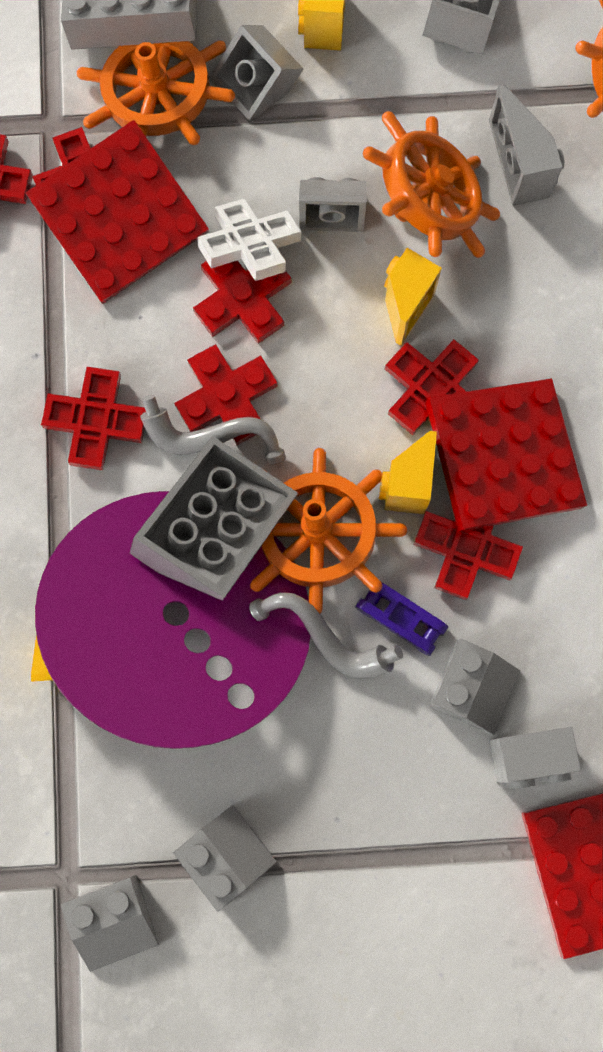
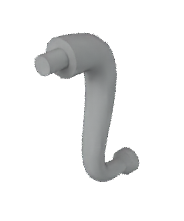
M148 395L142 398L146 412L140 418L151 440L163 451L175 455H190L200 452L212 436L224 443L237 436L253 433L259 435L266 445L267 452L265 458L267 464H278L286 459L284 449L279 448L274 430L261 419L240 417L205 429L180 432L173 427L167 409L158 407L155 395Z
M278 593L264 600L256 599L250 603V612L257 621L268 618L269 613L278 608H287L296 613L325 659L336 670L354 678L380 676L392 672L394 662L403 658V651L397 645L390 649L383 645H378L362 653L350 651L335 636L315 607L296 594Z

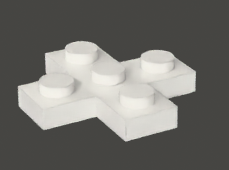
M240 199L215 207V218L223 230L199 236L198 247L211 268L242 259L254 280L257 281L286 271V261L277 248L300 242L301 230L288 211L257 219L246 200Z

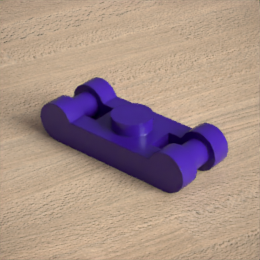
M383 582L380 592L374 593L369 590L364 599H359L355 605L358 611L372 618L428 656H431L435 650L434 643L439 635L444 636L449 628L443 621ZM381 597L390 602L384 612L376 607ZM419 621L428 627L423 636L414 632Z

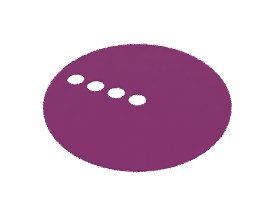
M169 491L129 496L96 510L79 522L63 538L49 558L39 583L35 604L36 635L44 664L60 692L73 707L100 728L120 738L142 745L170 749L196 748L231 739L263 721L287 697L303 669L311 638L301 619L292 610L278 608L271 611L268 618L257 621L250 612V603L256 599L264 600L278 593L296 594L309 602L306 587L295 584L279 574L263 590L259 592L253 591L250 586L251 581L270 564L266 559L262 546L223 601L159 574L132 556L130 550L135 535ZM274 536V540L278 549L281 553H283L286 550V548L279 541V539L276 536ZM179 602L185 605L189 611L188 620L178 626L167 623L163 617V609L167 604ZM193 629L205 631L210 637L209 648L201 653L190 651L184 643V637L187 632ZM221 656L231 663L232 673L227 679L217 681L207 674L206 663L212 657ZM245 684L252 689L254 701L249 707L239 709L229 702L228 691L233 685Z

